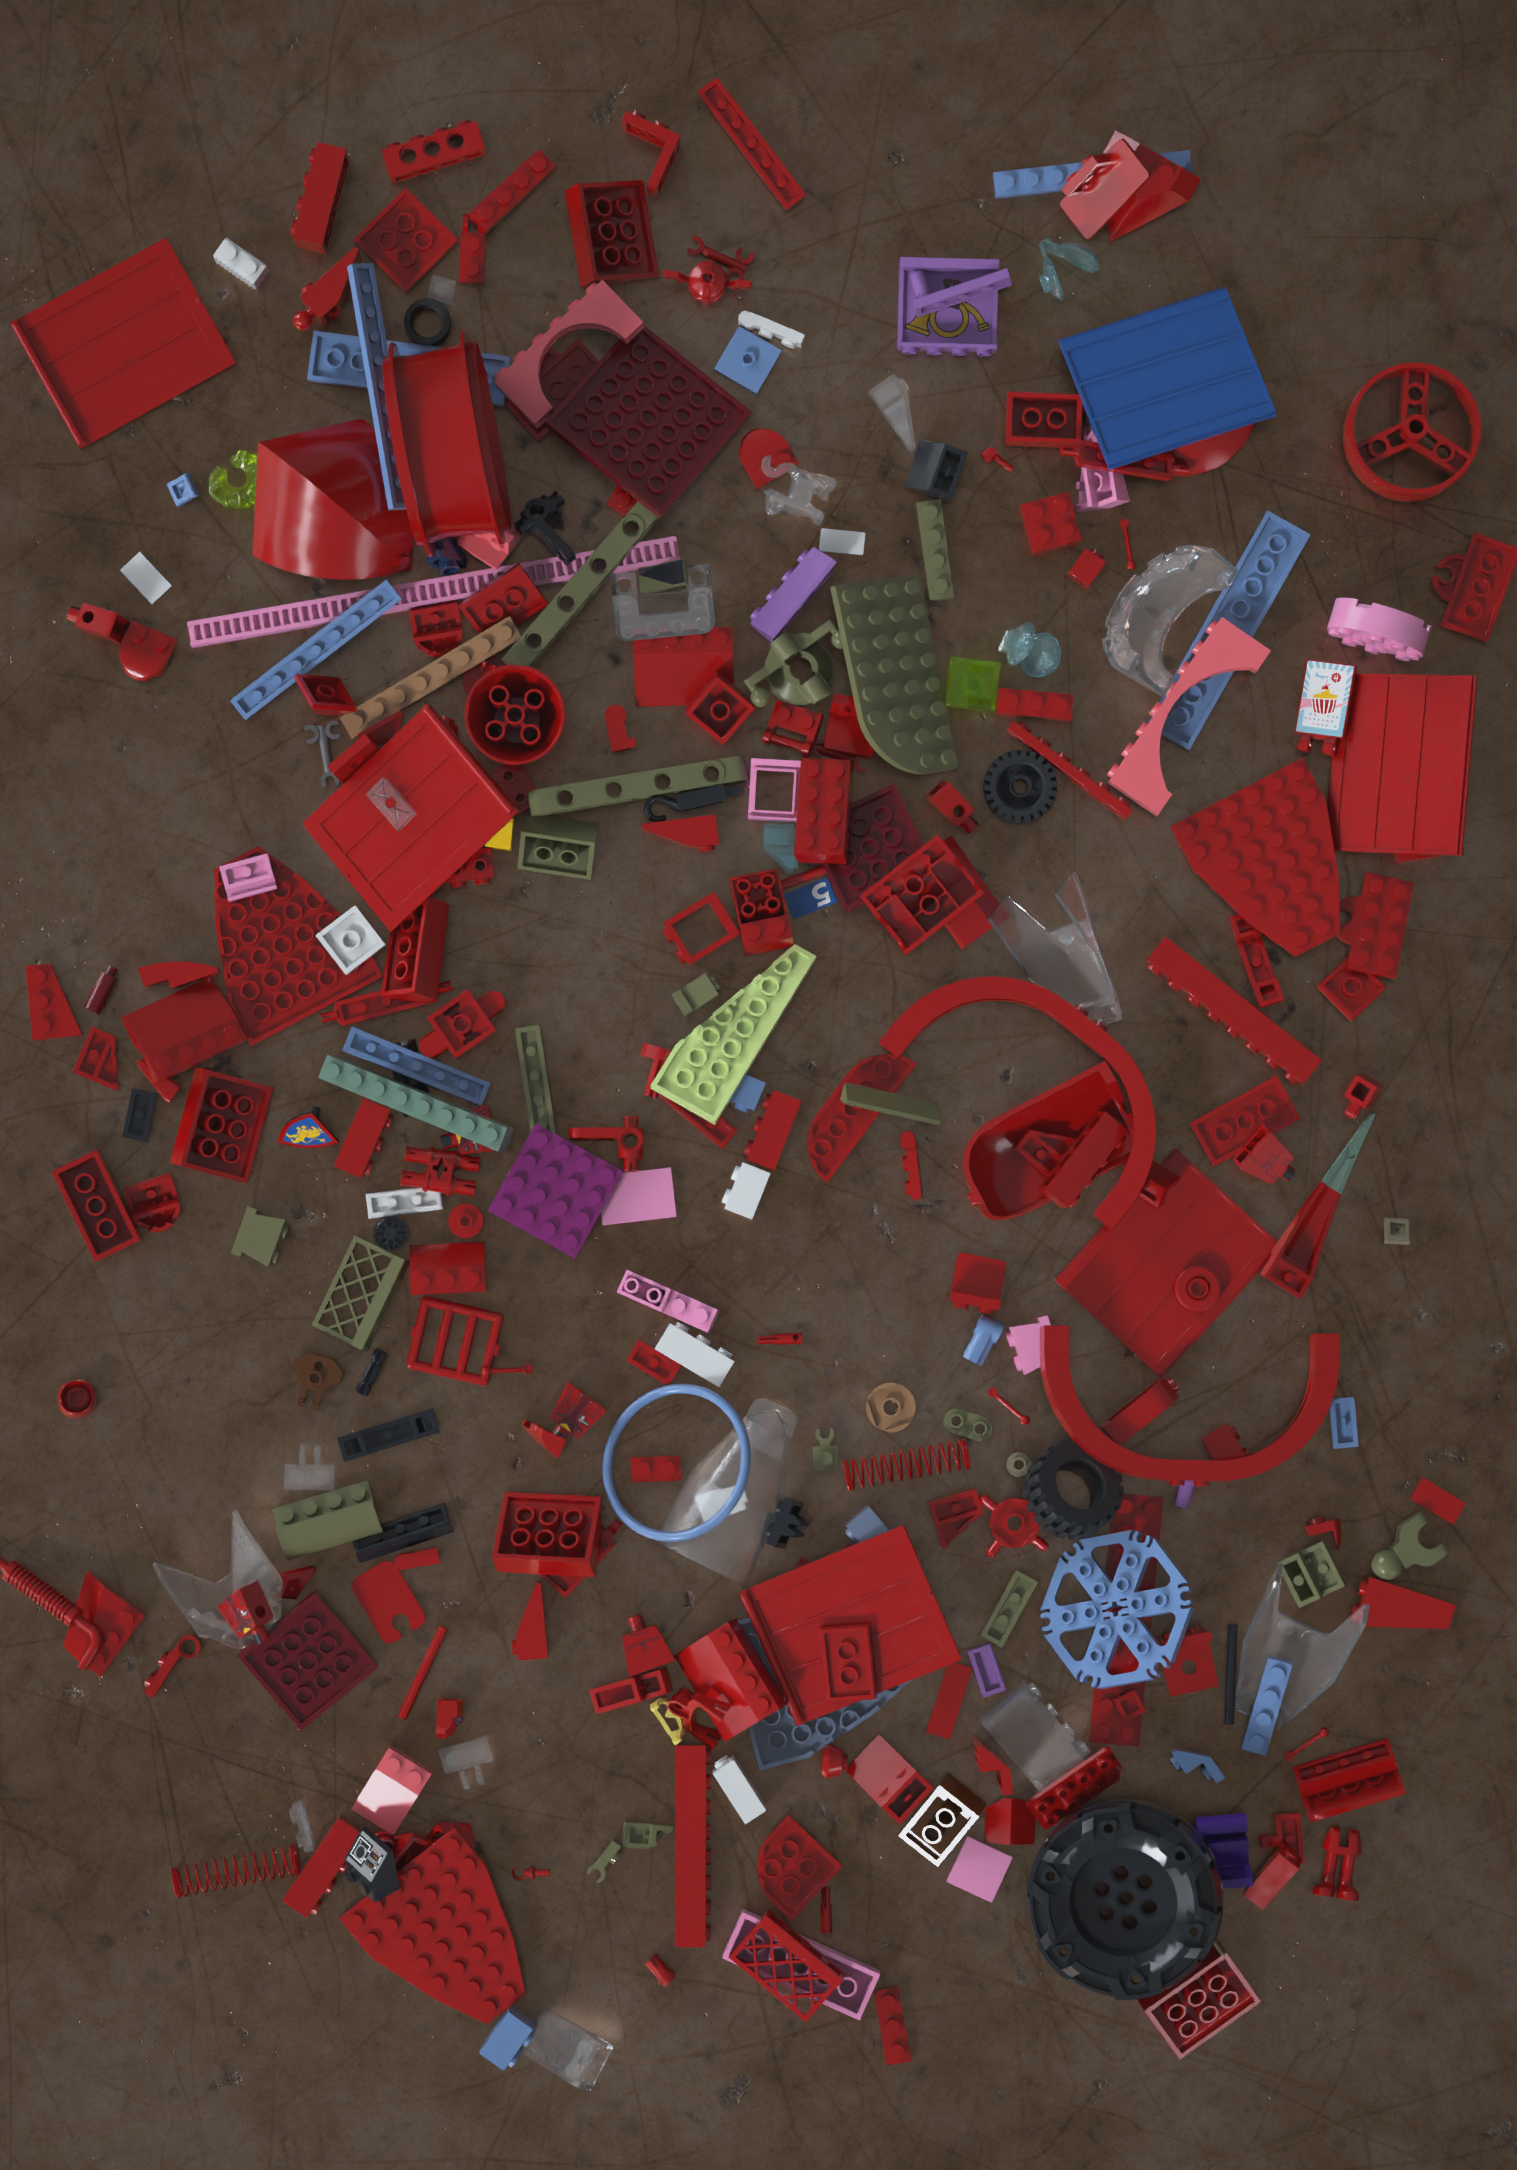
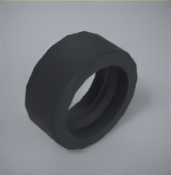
M424 298L417 300L405 312V331L415 344L438 346L450 334L452 323L449 312L442 303L435 299ZM433 309L439 313L442 318V328L439 333L432 337H422L414 330L413 320L419 311Z

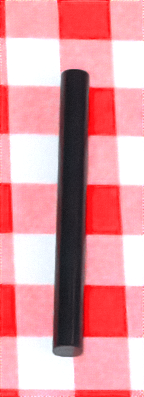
M1228 1624L1225 1725H1234L1238 1624Z

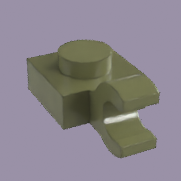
M613 1838L596 1862L588 1867L587 1874L589 1875L592 1870L598 1869L601 1875L597 1882H602L606 1875V1865L609 1862L614 1864L622 1854L619 1850L622 1844Z

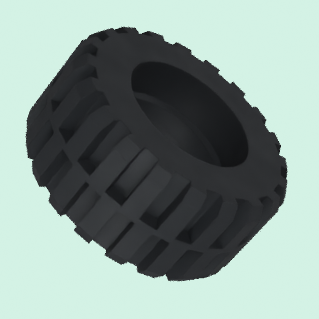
M1070 1439L1050 1446L1034 1460L1027 1470L1028 1475L1024 1477L1023 1485L1027 1488L1023 1491V1496L1029 1502L1026 1505L1028 1512H1033L1035 1515L1033 1520L1037 1524L1041 1523L1045 1526L1043 1530L1049 1534L1053 1531L1056 1533L1055 1536L1064 1539L1067 1535L1069 1540H1077L1080 1537L1084 1539L1091 1536L1116 1516V1511L1120 1509L1122 1504L1120 1497L1124 1495V1488L1119 1485L1123 1481L1121 1473H1117L1116 1470L1100 1463L1086 1453L1075 1441L1072 1443ZM1058 1471L1072 1472L1085 1482L1090 1493L1089 1508L1080 1509L1073 1507L1061 1497L1056 1485Z

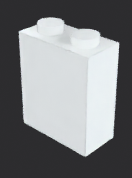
M725 1755L714 1762L715 1767L712 1774L745 1824L766 1811V1804L734 1755L730 1758Z

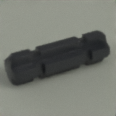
M380 1349L374 1350L371 1356L372 1360L368 1362L361 1377L362 1382H359L356 1388L358 1394L363 1396L369 1395L370 1386L374 1384L382 1367L381 1363H384L386 1359V1352Z

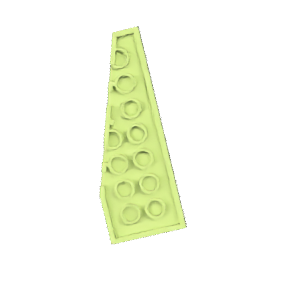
M794 944L761 975L756 976L749 985L737 992L718 1008L704 1023L699 1024L693 1029L691 1034L675 1045L652 1082L651 1089L715 1125L814 964L816 956Z

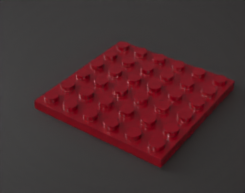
M644 325V328L628 344L620 338L545 421L544 426L661 519L750 417L752 411Z

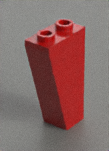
M1367 1576L1366 1581L1362 1580L1360 1583L1358 1594L1361 1597L1359 1603L1353 1605L1350 1618H1353L1352 1623L1354 1625L1362 1627L1449 1629L1456 1605Z

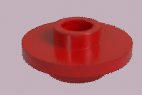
M460 1204L451 1211L448 1224L450 1230L456 1236L472 1238L481 1231L483 1216L474 1205Z

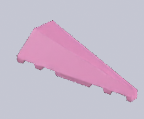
M1086 413L1085 426L1081 427V440L1098 442ZM1081 467L1080 481L1076 482L1079 497L1078 504L1074 505L1075 512L1113 508L1130 501L1123 474Z

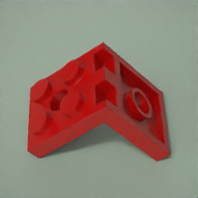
M625 111L622 118L624 132L663 148L647 184L648 196L657 199L681 147L680 135L668 130L669 127L662 122L655 121V123L645 120L646 116L637 111H632V113Z
M364 734L332 761L327 768L344 784L380 749Z
M1201 1625L1187 1627V1632H1185L1174 1664L1170 1663L1171 1667L1169 1669L1163 1666L1170 1697L1219 1686L1209 1644L1212 1641L1211 1632L1206 1627ZM1172 1631L1162 1633L1163 1637L1156 1638L1160 1646L1167 1644ZM1186 1660L1195 1662L1196 1668L1191 1674H1186L1182 1671V1664Z

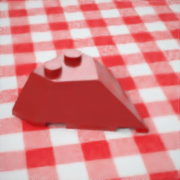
M1116 130L1105 147L1103 154L1119 139H1125L1149 169L1151 177L1108 221L1109 243L1188 202L1201 178Z

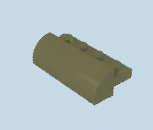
M368 1480L272 1509L278 1538L287 1561L383 1532Z

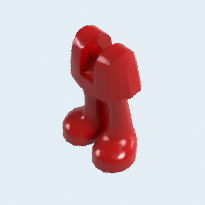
M1331 1826L1322 1846L1323 1849L1327 1850L1324 1872L1321 1881L1313 1886L1312 1894L1334 1897L1338 1856L1343 1855L1336 1898L1359 1901V1892L1353 1887L1352 1878L1356 1855H1361L1362 1853L1359 1830L1350 1829L1347 1846L1341 1847L1339 1846L1340 1827Z

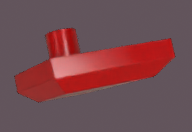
M312 1565L281 1572L273 1596L275 1598L296 1600L316 1571V1568Z

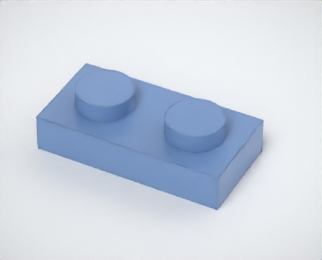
M1354 1397L1333 1398L1329 1408L1333 1449L1359 1447Z

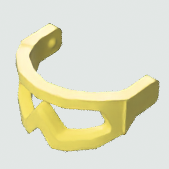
M659 1698L649 1705L650 1709L671 1737L674 1745H677L682 1741V1736L685 1734L683 1719L675 1716L667 1709L665 1717L676 1718L679 1725L678 1730L671 1731L657 1710L661 1704L667 1705L669 1699Z

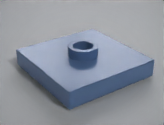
M739 326L714 370L753 393L758 394L782 350Z

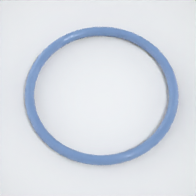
M672 1384L659 1387L634 1401L613 1426L603 1455L602 1470L605 1491L616 1514L638 1534L665 1542H677L696 1538L720 1524L737 1505L749 1477L751 1447L747 1430L741 1417L733 1406L716 1392L692 1384ZM672 1394L697 1395L710 1400L720 1407L735 1427L741 1449V1464L736 1485L723 1507L710 1519L696 1527L677 1532H666L649 1528L638 1522L627 1512L617 1495L612 1470L617 1441L629 1420L650 1402Z

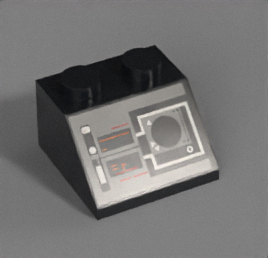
M365 1826L360 1830L344 1859L346 1865L345 1876L349 1883H354L364 1896H368L373 1902H377L399 1890L400 1886L393 1850Z

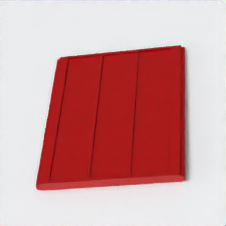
M166 237L19 319L10 322L80 449L236 364Z
M1356 674L1345 740H1337L1336 754L1331 759L1327 809L1335 852L1464 856L1463 843L1477 676Z
M426 703L401 730L314 811L302 825L388 930L392 932L513 819L519 811L433 706ZM370 794H380L386 796V798L393 797L395 799V808L399 809L397 810L398 825L394 807L389 809L385 805L386 798Z
M1175 1148L1160 1163L1161 1166L1180 1177L1179 1183L1168 1189L1164 1204L1157 1208L1139 1196L1132 1208L1113 1231L1104 1225L1054 1279L1055 1282L1160 1378L1164 1377L1266 1265L1272 1255L1271 1250L1277 1243L1272 1236ZM1196 1265L1208 1267L1215 1272L1221 1285L1220 1296L1215 1305L1206 1311L1199 1312L1187 1310L1177 1300L1174 1290L1176 1278L1181 1271L1189 1266Z
M904 1525L739 1592L797 1726L861 1701L826 1702L819 1636L820 1627L870 1623L877 1694L962 1660L960 1651Z

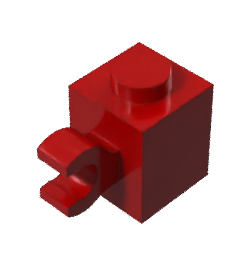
M1365 1073L1356 1074L1344 1095L1351 1100L1344 1114L1353 1119L1357 1118L1362 1107L1364 1109L1373 1107L1384 1085Z

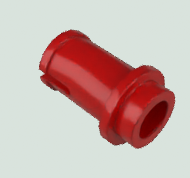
M656 1954L651 1958L652 1961L649 1960L645 1966L659 1980L658 1984L662 1983L665 1987L676 1976L673 1974L674 1970L670 1971Z

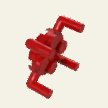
M987 1494L979 1496L980 1502L992 1511L989 1526L995 1541L985 1550L988 1557H995L1003 1546L1020 1548L1033 1543L1042 1551L1049 1549V1544L1037 1535L1040 1523L1037 1524L1033 1520L1035 1518L1033 1512H1028L1026 1507L1029 1503L1028 1500L1008 1498L997 1503ZM1010 1517H1020L1022 1525L1018 1530H1011L1008 1527L1007 1522Z

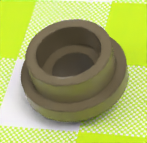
M1022 1452L1011 1454L1006 1461L1008 1472L1015 1477L1025 1476L1031 1465L1030 1458ZM1022 1460L1023 1468L1016 1469L1014 1467L1015 1461Z

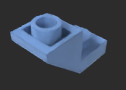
M1176 1748L1170 1750L1173 1755L1170 1761L1177 1771L1183 1769L1187 1774L1203 1763L1204 1766L1200 1769L1208 1781L1213 1778L1218 1783L1225 1778L1208 1754Z

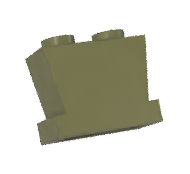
M705 973L671 995L686 1018L718 998L719 994L717 991L720 990V986L713 975L708 978Z
M247 1206L231 1254L243 1257L245 1253L264 1265L271 1267L272 1262L277 1263L281 1249L277 1248L280 1239L285 1240L289 1226L286 1225L287 1220L258 1215L259 1209Z

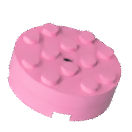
M1337 598L1335 600L1327 626L1329 635L1342 638V643L1348 646H1364L1365 652L1378 655L1379 652L1396 655L1395 658L1407 662L1410 659L1419 661V658L1423 657L1432 629L1431 625H1428L1427 628L1423 627L1424 620L1377 603H1372V605L1358 604L1359 600L1353 598Z

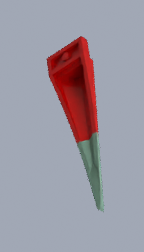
M1370 1112L1273 1247L1271 1250L1272 1255L1260 1275L1300 1300L1314 1278L1334 1213L1360 1148L1374 1120V1112Z

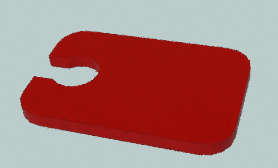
M383 1561L353 1580L352 1590L384 1642L393 1643L402 1638L399 1630L395 1629L392 1624L393 1617L397 1614H404L408 1617L409 1625L413 1631L424 1624L425 1613L399 1569L395 1567L394 1562Z

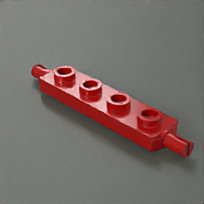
M1079 440L1075 447L1062 445L1060 448V455L1074 457L1075 466L1164 481L1171 480L1174 473L1186 476L1189 473V465L1175 463L1172 454L1161 453L1109 470L1098 442Z
M451 981L439 983L437 998L431 1001L415 1002L381 997L382 990L337 1001L334 1003L333 1011L320 1013V1017L324 1018L321 1021L324 1024L337 1020L342 1027L438 1002V993L453 990L452 986H448L451 985Z

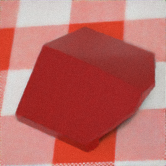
M1003 1798L985 1808L984 1842L1006 1845L1034 1844L1035 1816L1025 1802L1019 1798Z

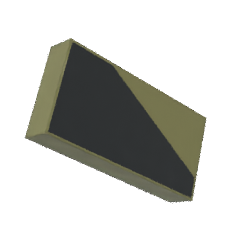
M684 559L638 569L640 593L644 595L689 585L687 562Z

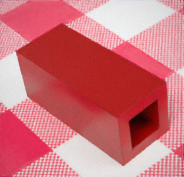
M1282 1843L1253 1876V1886L1245 1887L1243 1895L1263 1910L1299 1870L1303 1858L1300 1857L1294 1848L1287 1847Z

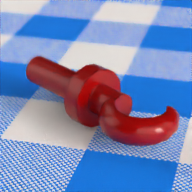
M514 1867L512 1870V1876L517 1881H522L527 1876L530 1879H535V1876H550V1870H535V1867L524 1870L523 1877L516 1876L515 1870L517 1867Z

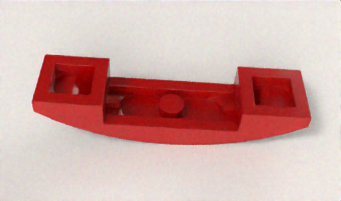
M1239 914L1229 917L1244 968L1260 1008L1284 1001L1278 979L1275 977L1262 941L1261 932L1250 926Z

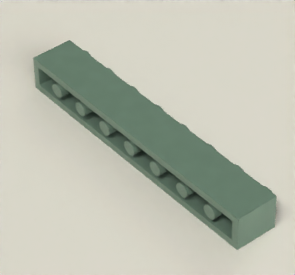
M336 1055L326 1056L318 1077L498 1152H506L515 1129Z

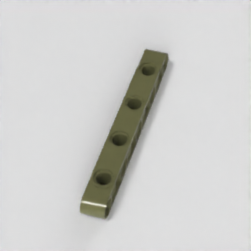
M637 501L512 646L502 661L506 665L532 667L659 518ZM631 523L639 526L638 532L633 535L625 531L626 526ZM595 562H605L607 564L606 569L603 572H596L593 569ZM566 598L574 601V606L569 610H564L560 606L562 600ZM532 636H538L542 639V643L540 646L533 648L528 645V640Z
M744 755L536 789L528 791L527 794L531 816L538 817L646 799L653 795L664 796L722 784H735L748 781ZM707 768H713L717 772L715 780H710L706 777L705 770ZM658 776H664L668 779L669 785L667 788H661L657 785L656 779ZM608 785H617L620 789V794L618 796H611L607 790ZM562 792L568 793L571 796V803L567 805L562 804L558 799L559 794Z

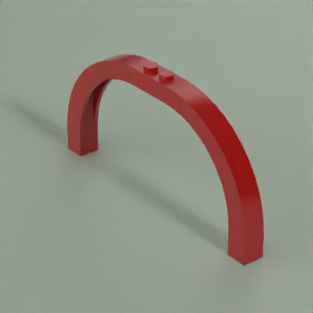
M976 977L960 980L930 992L909 1007L879 1041L880 1046L890 1054H893L898 1060L907 1052L926 1028L945 1014L972 1003L1008 1001L1023 1004L1047 1014L1109 1064L1125 1088L1131 1104L1134 1121L1133 1144L1127 1165L1114 1188L1093 1213L1095 1218L1113 1231L1137 1201L1146 1184L1155 1153L1156 1126L1153 1103L1146 1082L1130 1055L1116 1040L1106 1033L1108 1028L1098 1020L1095 1022L1091 1021L1086 1017L1089 1013L1078 1004L1074 1007L1057 994L1041 986L1007 977Z
M1043 1325L1040 1327V1368L1043 1385L1050 1405L1065 1431L1086 1453L1113 1470L1146 1480L1169 1481V1486H1184V1482H1194L1195 1487H1209V1482L1240 1480L1266 1472L1280 1465L1297 1453L1311 1439L1323 1422L1331 1406L1339 1376L1340 1334H1312L1309 1336V1378L1302 1404L1290 1425L1271 1444L1254 1454L1233 1460L1152 1458L1129 1451L1112 1441L1096 1427L1084 1411L1076 1395L1070 1373L1069 1326Z

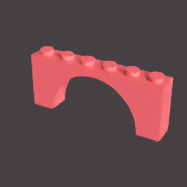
M603 280L598 284L596 282L592 283L585 291L586 295L580 301L578 299L574 300L568 306V312L562 318L560 316L556 317L550 323V329L544 335L542 333L538 334L532 340V346L526 352L524 350L520 351L514 357V363L508 369L506 367L502 368L495 376L494 384L496 388L536 429L554 412L553 407L542 392L540 371L543 359L555 341L569 332L592 328L607 331L628 344L644 328L643 321Z

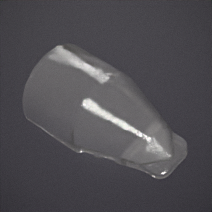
M766 1398L756 1399L751 1404L746 1416L742 1419L751 1447V1465L746 1487L735 1508L720 1524L703 1535L677 1542L659 1541L679 1554L743 1584L747 1583L768 1540L766 1532L771 1523L774 1524L777 1518L775 1510L779 1501L782 1500L790 1438L797 1424L796 1416L792 1411ZM735 1427L690 1471L661 1531L677 1532L696 1527L714 1516L726 1503L736 1485L741 1464V1449Z

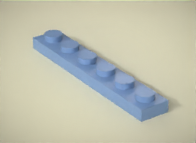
M351 1027L342 1050L479 1107L482 1106L490 1083L355 1027Z

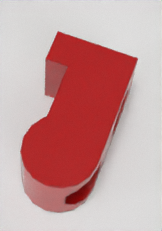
M620 705L609 706L605 712V720L612 754L637 749L635 738H627L625 728L627 714L625 709Z

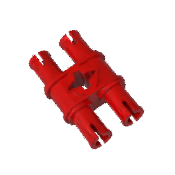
M406 1146L404 1162L426 1164L428 1168L425 1173L402 1170L400 1186L422 1188V1191L426 1193L427 1191L445 1193L447 1196L452 1195V1193L475 1196L477 1181L457 1179L453 1173L456 1169L478 1173L481 1157L460 1155L457 1150L446 1151L434 1149V1147H429L427 1150ZM443 1163L444 1172H442L440 1179H438L437 1171Z

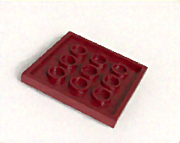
M895 784L851 803L847 864L822 863L846 914L866 905L860 898V895L924 845Z
M313 1591L267 1629L271 1637L268 1641L257 1645L256 1641L253 1640L237 1653V1657L300 1730L304 1729L378 1668V1664L316 1591Z

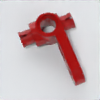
M624 1116L623 1127H579L569 1129V1140L618 1141V1159L623 1160V1172H630V1165H632V1172H639L638 1160H643L644 1143L643 1129L638 1128V1116H632V1123H630V1116ZM634 1136L638 1139V1143L634 1147H627L624 1144L625 1138Z

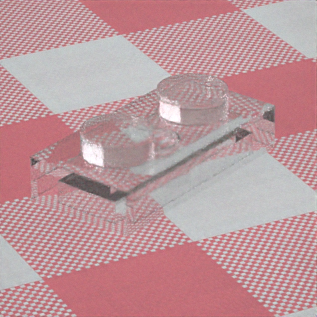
M304 1800L294 1801L292 1808L289 1809L292 1823H297L299 1832L296 1833L299 1848L303 1847L304 1852L313 1851L316 1848Z

